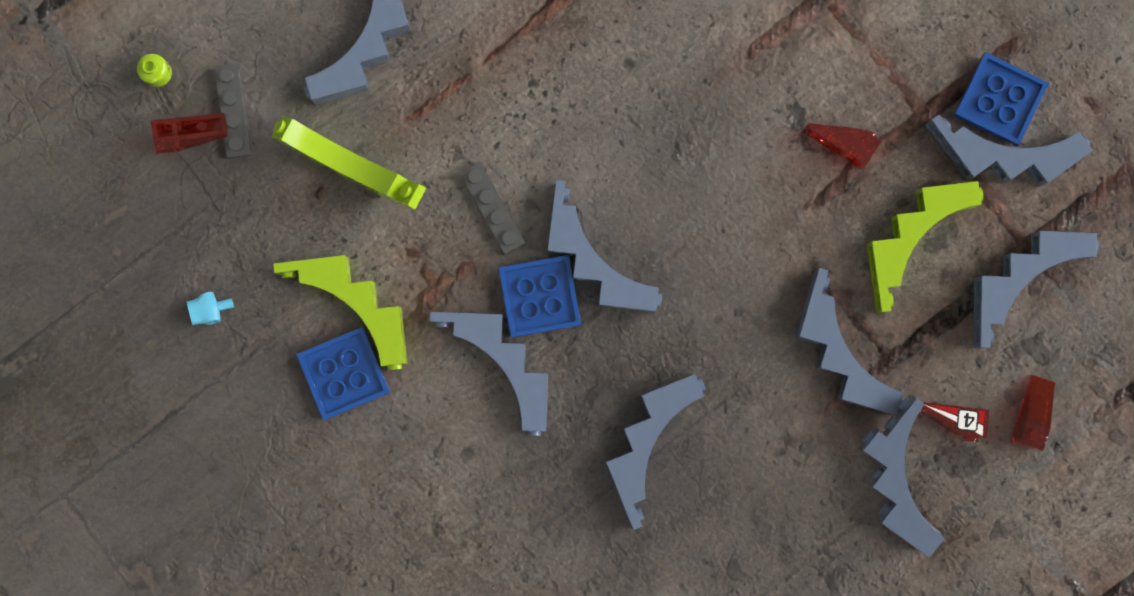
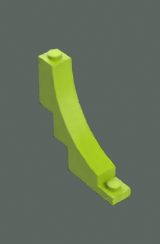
M282 116L274 126V133L271 136L315 163L328 167L346 179L364 186L383 198L416 209L426 190L419 183L407 180L401 175L343 148L292 118Z
M978 181L924 187L917 190L918 212L897 214L891 218L894 239L872 241L867 244L876 314L891 311L894 301L891 292L889 293L888 289L901 286L906 263L922 236L946 216L982 205L983 190L979 187Z
M341 255L273 264L274 273L282 275L283 279L295 278L296 273H298L299 283L328 291L355 310L371 332L379 353L381 366H387L388 371L402 369L403 364H408L402 308L396 306L378 309L375 282L351 283L349 258L347 256Z

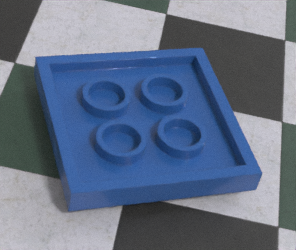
M985 52L953 116L1017 147L1020 145L1049 83Z
M569 255L499 267L511 338L581 325Z
M364 327L297 354L323 421L391 393Z

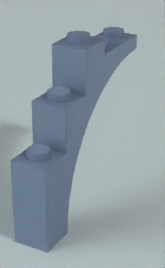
M912 395L910 399L907 397L901 403L898 415L895 418L892 416L884 426L886 430L882 432L875 427L873 431H867L861 440L863 442L861 446L866 453L883 464L881 467L877 466L870 476L873 488L891 500L890 503L886 502L879 511L881 523L930 558L942 543L944 537L917 509L907 485L905 475L907 439L917 415L925 405L919 398Z

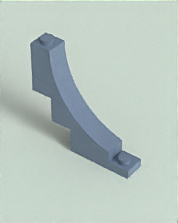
M373 0L367 24L353 47L340 60L327 69L305 78L307 85L304 86V91L308 100L311 99L315 105L369 91L363 68L390 61L384 39L410 32L402 0Z
M940 115L925 124L966 181L990 166L1003 184L1012 180L1024 170H1027L1040 187L1049 183L1093 151L1088 138L1080 132L1048 146L1015 148L985 140L964 126L953 133L950 123Z
M556 180L548 253L576 256L573 280L601 283L598 306L655 313L656 308H661L662 294L658 293L659 288L647 286L624 277L613 270L597 255L582 231L576 206L563 205L564 202H568L570 188H565L566 181Z
M1054 231L1032 233L1031 254L1010 253L1004 255L1002 277L980 276L974 278L973 348L984 349L991 347L994 339V332L991 326L1004 324L1008 311L1018 294L1038 274L1064 261L1087 260L1097 257L1100 246L1097 240V233Z
M816 269L795 338L822 345L816 368L843 376L837 396L838 400L891 416H897L898 412H900L899 406L904 401V393L892 389L875 379L852 356L839 330L834 297L822 294L823 291L827 290L830 278L827 277L828 270Z
M430 312V322L436 323V327L450 328V324H454V336L478 346L498 363L509 378L517 395L522 417V431H527L528 436H541V431H546L548 373H525L526 345L502 343L503 315Z
M695 374L640 395L649 418L623 428L632 450L606 461L633 530L643 527L641 524V520L644 519L640 506L635 507L634 503L646 499V469L651 450L659 434L679 411L690 403L704 397L702 391L706 390L701 377L697 378Z

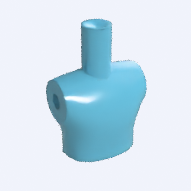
M213 292L203 293L198 298L187 301L192 325L216 324L221 321V310L234 308L232 298L217 302Z

